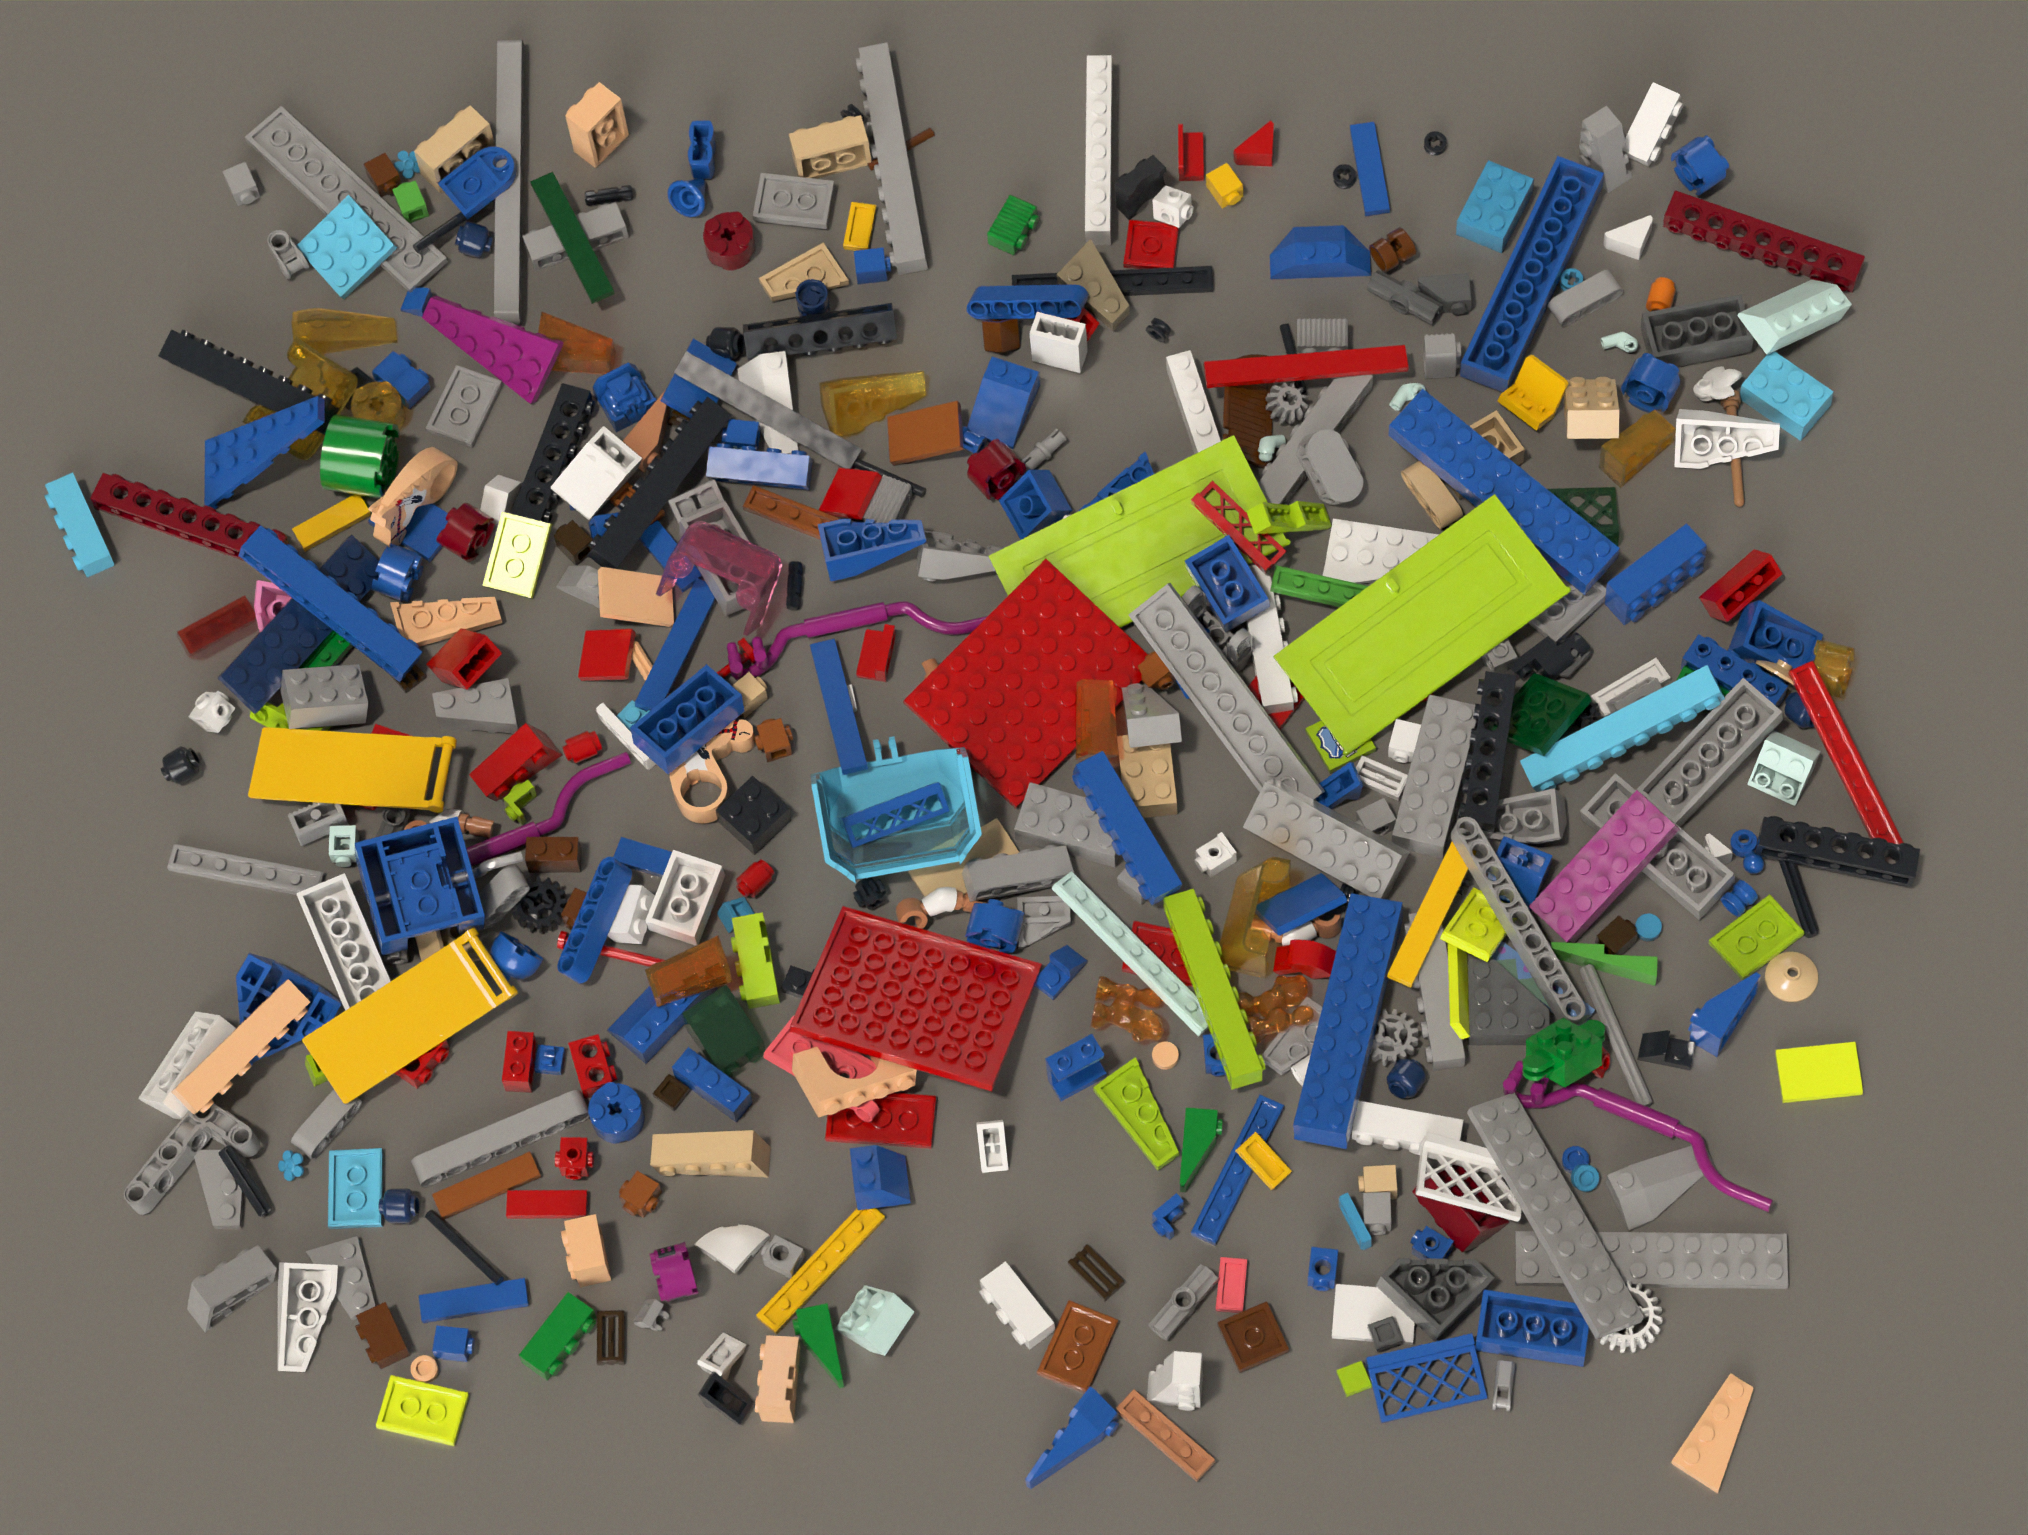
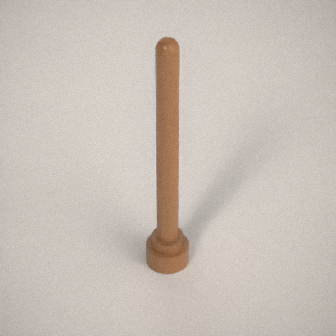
M1734 390L1735 394L1720 399V404L1723 406L1726 414L1737 416L1741 397L1740 392ZM1741 457L1731 461L1734 504L1737 507L1744 505Z

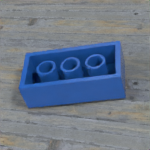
M1686 523L1607 582L1605 605L1624 626L1630 621L1636 622L1643 616L1646 609L1650 606L1656 607L1663 601L1666 594L1670 591L1672 593L1676 592L1683 586L1686 579L1690 576L1694 578L1702 572L1707 545Z
M706 664L630 727L633 744L662 770L670 774L744 712L742 694Z
M1483 1290L1475 1350L1583 1367L1589 1326L1576 1303Z

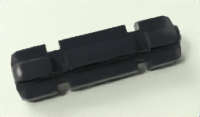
M631 185L621 186V189L611 187L598 189V192L594 190L585 191V203L589 206L596 205V202H600V204L618 202L622 198L623 201L632 200L633 189Z
M791 561L788 566L786 606L788 610H799L803 566L799 561Z

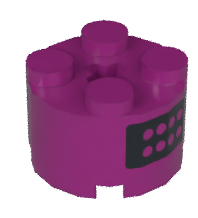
M685 1242L654 1250L653 1253H649L654 1276L660 1275V1278H656L661 1301L667 1300L669 1302L698 1294Z

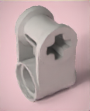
M275 230L269 234L267 242L270 252L287 280L297 271L309 268L304 255L285 231ZM279 243H285L283 247H275Z

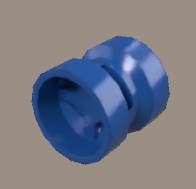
M1739 880L1733 886L1732 892H1727L1721 897V902L1731 914L1740 917L1745 912V906L1752 905L1758 899V896L1748 883Z

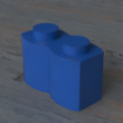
M692 121L689 128L691 145L688 149L691 174L694 179H711L715 172L713 155L716 150L713 125L711 121Z
M392 351L372 370L373 378L401 404L410 409L430 390V378L422 369L416 370L413 368L411 361L404 354L401 353L399 355Z

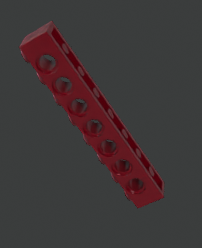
M1676 190L1664 215L1663 227L1673 233L1691 236L1696 241L1714 244L1719 249L1737 252L1742 257L1760 260L1765 265L1786 269L1787 272L1794 275L1800 274L1809 277L1811 280L1838 285L1841 291L1853 293L1863 269L1864 255ZM1688 217H1694V218H1696L1697 220L1691 221V220H1688L1687 218H1688ZM1712 225H1717V226H1719L1720 228H1719V229H1714V228H1712V227H1710V226H1712ZM1740 233V234H1743L1744 236H1743V237H1737V236H1735L1734 234ZM1763 241L1766 242L1767 245H1760L1758 244V242ZM1782 250H1789L1792 253L1786 254ZM1806 258H1812L1815 261L1809 262L1806 260ZM1836 266L1839 270H1832L1829 267Z
M102 473L90 497L96 510L242 561L244 560L238 556L241 546L260 526V524L249 521V523L241 521L237 516L230 513L226 515L218 513L214 508L207 505L203 507L195 505L187 498L181 497L178 499L172 497L164 490L158 489L155 491L149 489L141 482L132 483L126 481L118 474L109 475ZM128 494L125 498L118 499L120 495ZM150 502L148 506L140 507L143 503ZM173 510L171 514L163 515L166 511ZM190 518H196L194 522L186 523ZM219 526L217 530L209 531L211 527ZM272 529L280 541L286 545L289 544L283 532ZM242 534L240 538L232 539L234 535Z

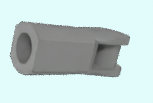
M1502 1360L1496 1362L1492 1410H1495L1497 1407L1505 1408L1507 1412H1510L1515 1363ZM1497 1391L1508 1392V1398L1497 1397Z

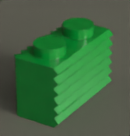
M1010 194L987 233L988 244L1011 255H1015L1018 248L1022 250L1028 239V236H1026L1030 229L1034 230L1038 224L1037 206Z

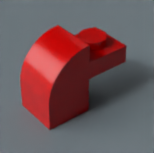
M1290 940V945L1276 948L1273 972L1278 975L1301 972L1311 979L1330 977L1336 951L1315 941Z

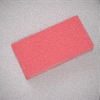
M1220 1257L1216 1311L1231 1313L1243 1311L1247 1259Z

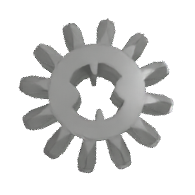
M1280 382L1279 386H1272L1270 393L1265 398L1268 402L1266 410L1273 411L1270 415L1271 419L1277 416L1279 424L1283 423L1286 419L1289 425L1293 424L1295 420H1301L1304 416L1303 413H1306L1308 409L1306 404L1308 396L1301 395L1303 387L1296 389L1294 382H1291L1289 386L1285 382Z

